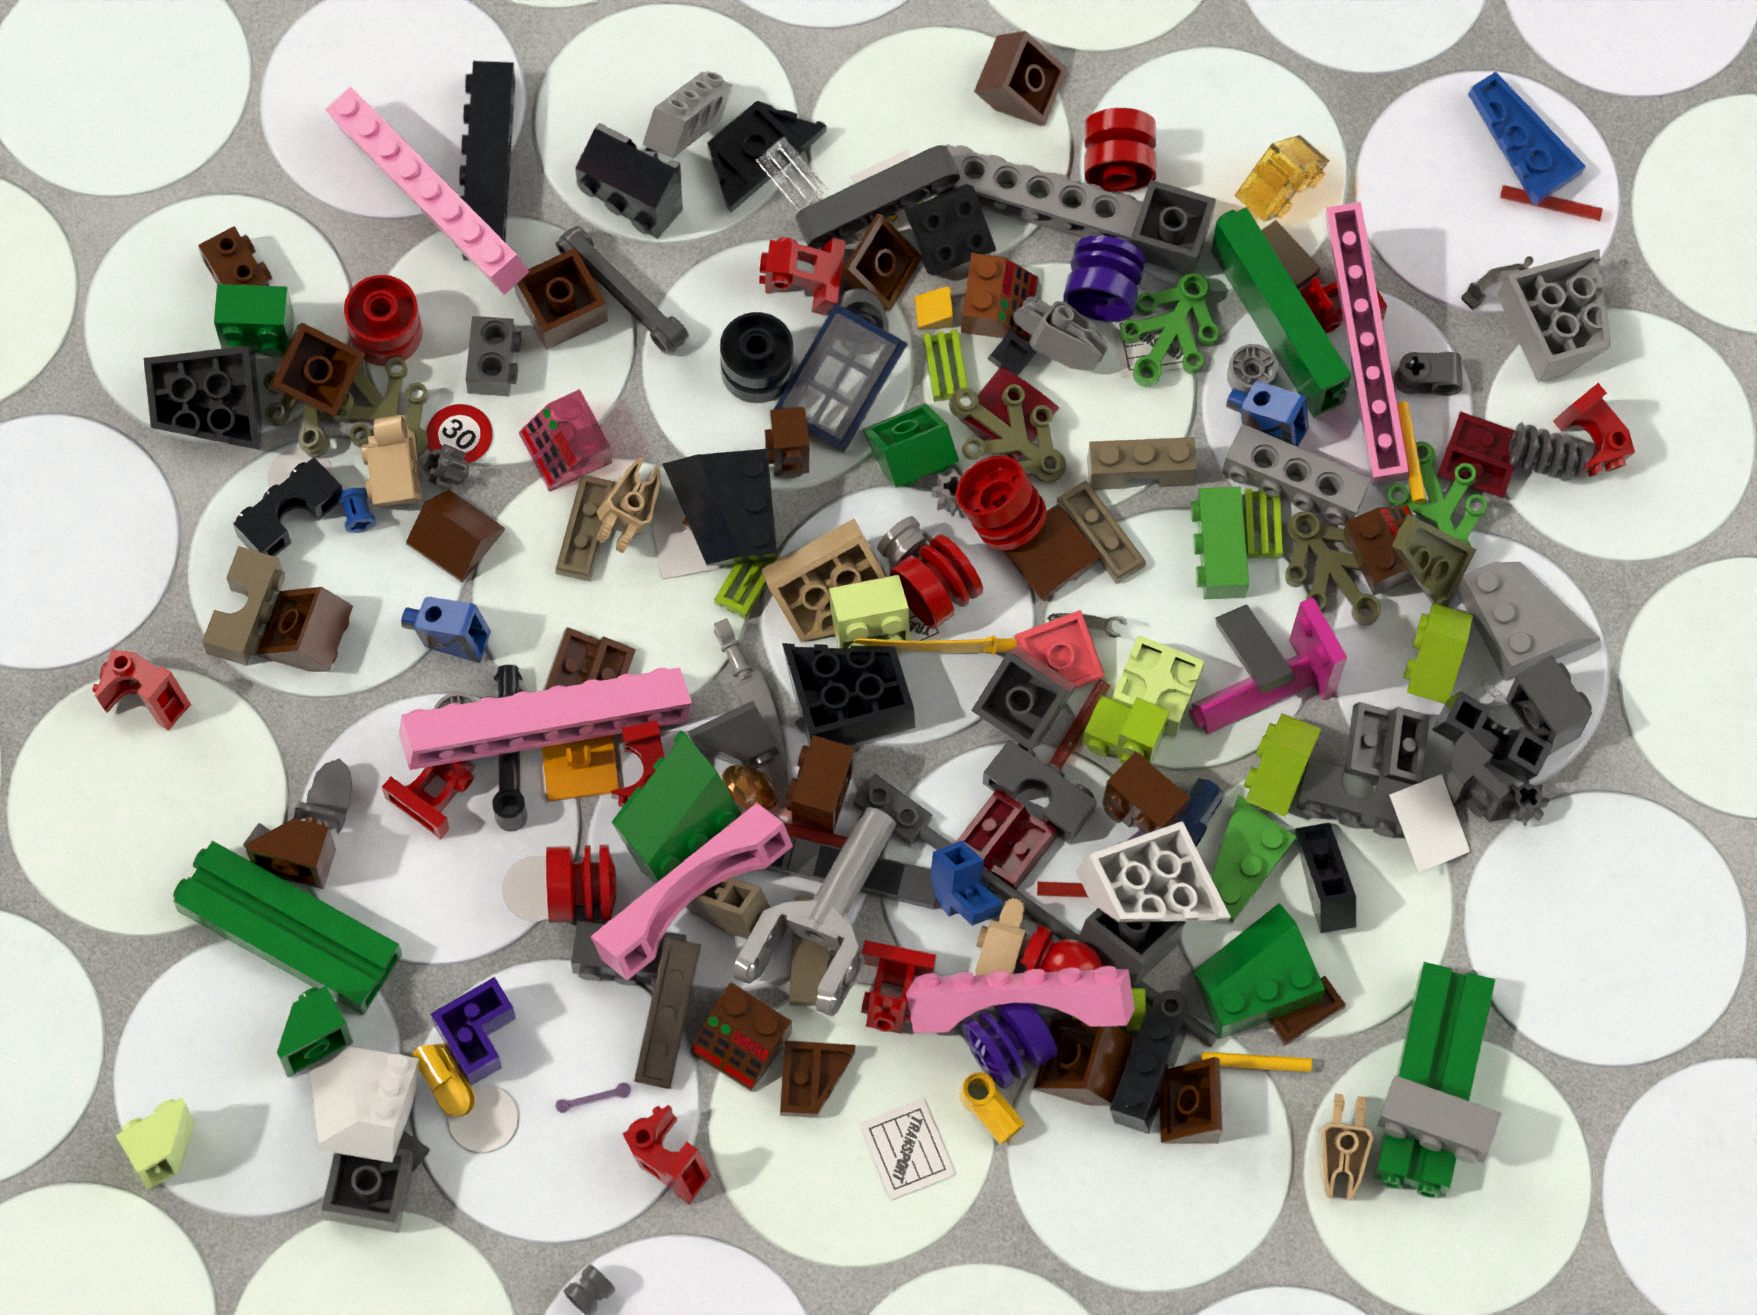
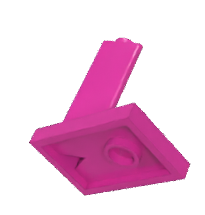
M1313 597L1300 602L1289 639L1297 655L1285 661L1293 671L1294 681L1262 694L1252 678L1248 677L1191 704L1192 709L1189 710L1191 720L1197 729L1203 727L1208 735L1312 685L1315 686L1322 700L1335 695L1347 656Z

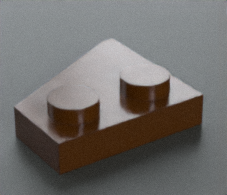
M785 1041L780 1116L817 1118L855 1055V1045Z

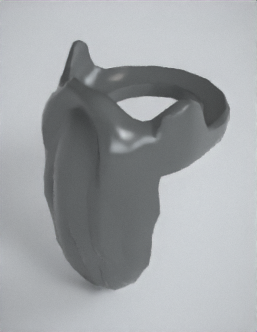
M341 759L325 763L316 772L312 787L307 794V802L297 801L294 807L293 818L300 820L306 817L316 818L325 822L330 830L336 827L337 833L341 832L346 820L352 790L350 770Z

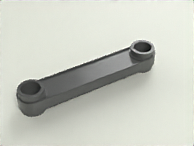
M576 225L573 228H569L559 237L555 245L560 254L576 248L590 275L651 332L650 338L659 350L669 354L677 350L685 342L689 334L683 324L674 316L667 318L594 248L591 237L584 229Z

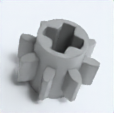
M953 470L952 474L946 477L939 474L937 483L940 487H933L931 497L940 498L937 502V510L939 511L944 508L950 511L951 516H954L956 511L961 510L957 505L956 496L950 495V490L957 489L958 482L962 477L957 474L956 470Z

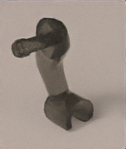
M1526 257L1523 264L1516 263L1489 270L1476 283L1472 282L1469 285L1467 291L1461 296V300L1471 310L1476 309L1486 299L1487 295L1484 291L1497 282H1504L1508 274L1528 269L1534 262L1533 257Z
M1053 613L1047 619L1052 621L1071 613ZM1083 614L1088 628L1103 630L1112 638L1121 636L1112 629L1114 620L1120 624L1127 625V620L1120 615L1107 619Z

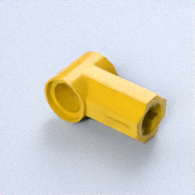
M975 1072L967 1076L960 1091L962 1105L972 1111L998 1144L1002 1145L1025 1126L1024 1121L995 1088V1083L989 1075ZM974 1084L983 1086L987 1092V1097L982 1100L973 1099L968 1093V1087Z

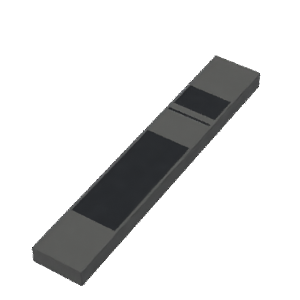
M789 836L793 847L766 868V870L823 883L842 848ZM881 857L876 861L860 890L862 893L933 910L936 902L931 882V869Z

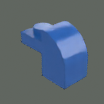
M961 840L933 851L931 882L935 896L944 912L949 917L959 913L973 926L1000 915L1003 903L981 883L984 860Z

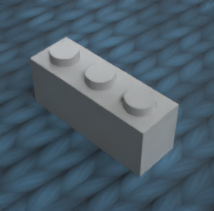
M1394 1076L1377 1126L1384 1128V1132L1390 1136L1401 1139L1408 1136L1419 1140V1144L1424 1148L1433 1151H1440L1442 1148L1455 1153V1157L1463 1162L1475 1164L1477 1161L1483 1163L1486 1159L1501 1113Z

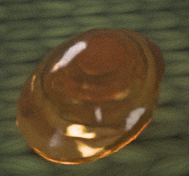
M731 765L723 771L722 780L732 799L745 809H750L756 803L767 811L777 806L778 793L767 774L750 766Z

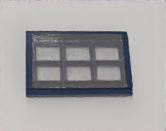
M835 304L774 409L805 407L808 432L835 448L846 452L908 344L844 307Z

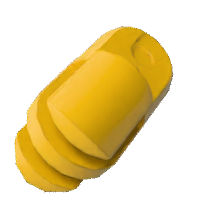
M446 1044L422 1045L416 1048L413 1052V1057L419 1058L418 1069L441 1109L447 1115L453 1117L469 1114L475 1106L476 1097L473 1088Z

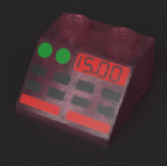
M580 389L548 403L519 431V436L549 492L579 479L581 474H590L612 463L611 446Z

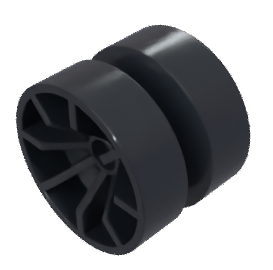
M751 312L738 316L726 326L720 339L721 376L726 388L738 399L750 403L769 402L783 394L794 372L793 338L790 330L780 319L768 313Z

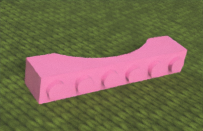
M758 803L753 805L591 935L601 960L628 981L655 959L659 944L667 928L693 899L729 878L750 871L766 869L793 847L784 823Z
M1104 966L1091 971L1066 968L1059 972H1044L1041 969H1032L1019 974H1009L1007 971H994L988 975H973L970 972H961L947 977H938L937 974L930 973L915 978L906 993L913 1033L949 1032L961 1020L976 1011L1007 1003H1033L1056 1008L1078 1018L1090 1027L1125 1026L1135 1010L1128 969H1116L1113 966Z

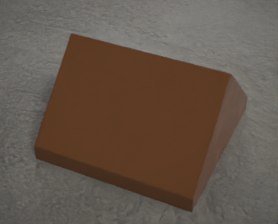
M877 214L844 267L843 290H868L879 299L885 311H891L922 260V255L882 214Z
M446 490L424 502L406 540V545L463 583L502 535L505 527L451 490Z
M1213 1057L1168 1068L1160 1090L1161 1143H1218L1222 1133L1220 1058Z

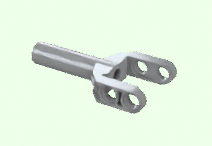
M866 807L863 810L814 899L810 901H787L763 910L735 961L733 968L735 979L750 984L760 978L787 929H790L794 935L837 951L818 986L816 1010L831 1017L839 1011L865 964L848 912L896 827L895 821L888 814L872 807Z

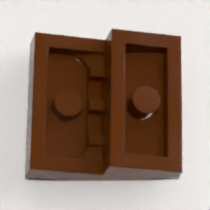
M1058 504L1047 510L1045 523L1034 538L1012 550H1002L1043 601L1049 599L1071 579L1076 581L1102 559Z
M566 627L543 690H548L558 685L565 687L579 685L594 679L599 681L614 679L623 674H628L636 649L604 636L599 640Z

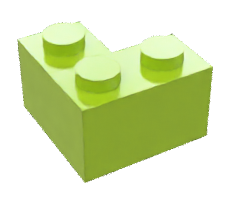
M1432 603L1428 615L1421 614L1413 647L1419 649L1416 660L1408 659L1403 676L1404 679L1409 680L1407 693L1443 704L1451 697L1467 646L1473 618L1472 614Z
M1101 695L1084 731L1082 744L1086 745L1087 749L1096 755H1110L1119 759L1122 765L1135 751L1151 764L1164 737L1170 711L1136 697L1131 708Z
M1281 713L1277 724L1270 722L1255 755L1261 758L1258 769L1251 766L1244 783V787L1250 789L1245 801L1286 817L1322 729Z

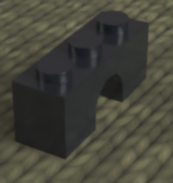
M315 457L307 463L302 462L291 471L290 477L283 483L270 487L263 495V499L255 506H249L238 514L236 521L233 523L237 537L250 550L275 557L291 544L288 530L281 523L283 516L290 510L304 509L309 511L319 521L339 504L337 496L343 492L342 485Z
M1461 691L1447 699L1432 728L1434 732L1456 744L1457 740L1467 731L1493 755L1490 764L1521 782H1524L1525 778L1531 780L1538 776L1553 744L1523 727L1514 730L1496 723L1488 716L1491 708Z
M1147 1009L1110 1106L1114 1123L1149 1134L1161 1103L1160 1090L1164 1075L1169 1066H1175L1186 1037V1031L1181 1019Z

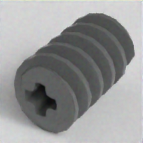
M1520 422L1513 432L1509 445V464L1515 465L1521 457L1523 469H1528L1532 462H1535V473L1540 474L1545 466H1548V477L1553 478L1558 470H1561L1560 480L1566 482L1571 474L1577 477L1582 472L1587 459L1588 446L1584 441L1576 442L1571 437L1563 439L1559 433H1552L1550 435L1547 429H1539L1537 431L1534 425L1524 426L1523 422Z

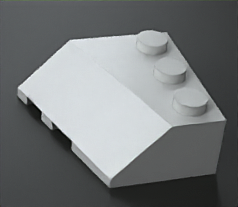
M1183 821L1091 853L1076 870L1091 903L1118 922L1229 920L1231 918Z
M345 1046L311 1066L308 1074L312 1088L311 1096L315 1111L318 1149L393 1162L417 1093L419 1058Z

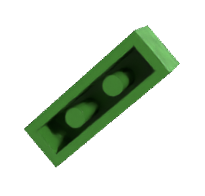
M1241 487L1199 488L1196 501H1191L1190 505L1191 521L1198 522V533L1193 534L1194 555L1200 554L1201 566H1196L1197 587H1203L1204 599L1246 598L1249 577Z

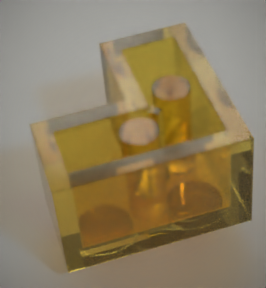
M1301 135L1271 143L1234 196L1263 222L1275 218L1281 219L1291 209L1293 203L1290 200L1296 192L1299 193L1309 187L1314 188L1321 182L1326 174L1323 169L1330 160Z

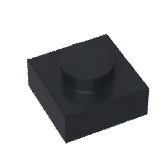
M1010 330L987 359L998 368L1003 367L1018 376L1037 351L1033 350L1028 343Z

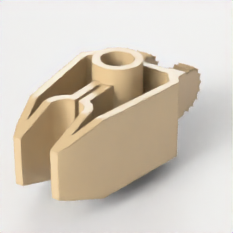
M642 457L638 458L618 479L596 511L599 520L603 522L596 540L604 543L609 538L612 527L622 532L616 543V550L622 554L628 547L631 538L639 535L651 522L661 484L660 468L657 465L650 471L646 480L641 483L642 480L639 478L638 473L644 459Z
M1017 898L1008 899L1007 902L1005 901L1006 904L1003 905L1004 908L1001 911L999 921L991 920L989 927L982 926L976 947L982 948L975 970L976 975H988L994 971H1007L1009 974L1015 973L1018 961L1022 960L1030 941L1025 939L1026 930L1020 929L1023 922V913L1025 912L1024 903H1021V900Z
M1335 1093L1331 1122H1327L1319 1129L1321 1178L1326 1197L1332 1198L1335 1177L1339 1172H1345L1347 1176L1345 1200L1351 1201L1361 1183L1374 1136L1367 1127H1364L1367 1098L1358 1096L1354 1107V1125L1341 1124L1345 1105L1344 1095Z

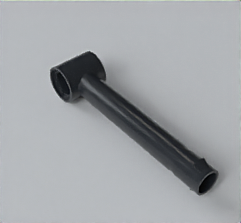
M509 664L498 667V672L494 677V680L498 681V698L513 696L519 692V680L523 679L519 672V667ZM520 751L498 755L499 791L493 798L492 806L497 825L505 831L519 830L525 825L528 816L525 800L520 788ZM508 805L519 807L515 813L510 815L501 812Z

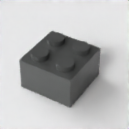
M1150 179L1130 243L1143 252L1145 262L1185 274L1195 273L1213 218L1216 199Z
M1017 646L1008 651L971 711L1029 750H1032L1040 745L1077 685Z
M1552 655L1516 675L1506 698V702L1525 729L1553 744L1548 756L1581 737L1592 715L1590 701L1583 692H1578L1570 682L1571 676L1567 668L1562 663H1557Z
M1097 908L1085 920L1078 940L1083 941L1097 952L1103 962V966L1128 969L1131 988H1134L1176 947L1186 922H1118Z
M397 1148L393 1162L334 1152L321 1209L325 1219L332 1222L399 1233L414 1166L411 1150Z

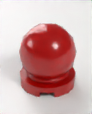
M1038 925L1037 932L1034 931L1021 960L1022 964L1027 965L1025 972L1032 969H1041L1044 972H1059L1066 968L1091 971L1104 967L1097 952L1083 941L1064 939L1054 942L1052 939L1053 930Z

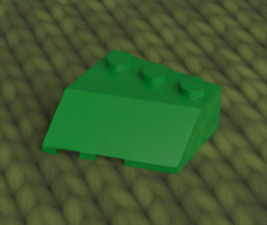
M682 730L673 739L676 744L665 759L660 757L653 768L656 771L644 787H637L612 820L613 826L641 872L655 883L664 878L742 815L718 772Z
M1280 903L1192 972L1219 1039L1268 1022L1272 1017H1280L1321 1002L1325 991L1297 923Z

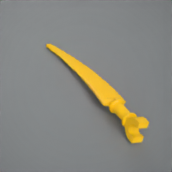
M995 635L985 639L918 641L866 638L854 640L858 644L895 647L896 650L935 653H987L992 656L999 652H1008L1017 647L1014 638H996Z

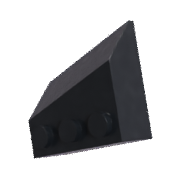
M598 123L575 167L576 181L579 189L589 197L596 196L602 200L607 209L617 216L622 214L631 220L632 225L639 232L645 235L649 233L657 239L683 210L680 163L670 159L666 164L658 158L657 151L646 147L642 152L637 149L635 143L629 137Z
M249 346L143 358L151 428L261 450L262 417L255 354Z
M768 448L697 454L662 464L706 566L777 560Z
M782 643L793 694L809 745L813 735L850 745L915 728L914 706L895 647L851 645L847 649L828 648V645L814 644V647H795V644Z

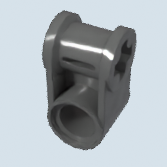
M1455 352L1407 353L1401 359L1399 368L1395 372V386L1406 394H1437L1441 396L1458 394L1463 390L1461 355Z

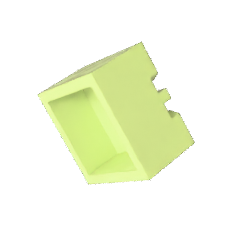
M1138 635L1122 676L1113 693L1112 700L1132 708L1136 697L1169 710L1165 733L1176 737L1201 678L1205 661Z

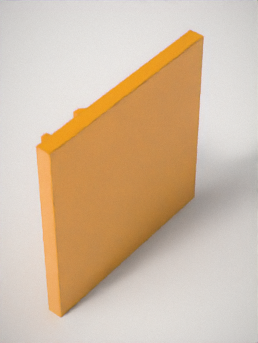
M612 735L541 747L548 802L611 794V790L619 789Z

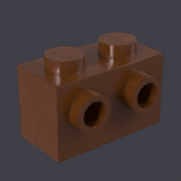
M235 226L198 245L201 258L217 284L269 286L268 281L272 280V276L263 261L257 263L252 255L256 251L251 240L246 234L241 237Z
M805 407L770 410V429L764 430L765 449L768 448L769 464L774 466V475H782L785 478H797L803 475V473H809L810 445Z

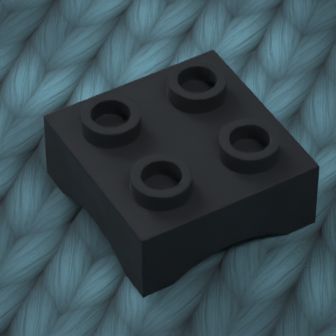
M965 184L939 197L904 209L919 245L926 272L930 275L935 276L969 262L971 253L986 255L996 251L977 194L972 185Z

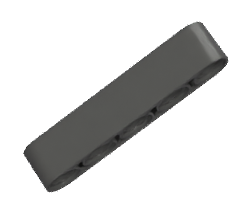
M945 145L934 146L805 207L796 214L795 219L806 245L815 249H821L832 238L841 240L870 226L877 214H882L887 218L954 186L960 180V175L948 147Z

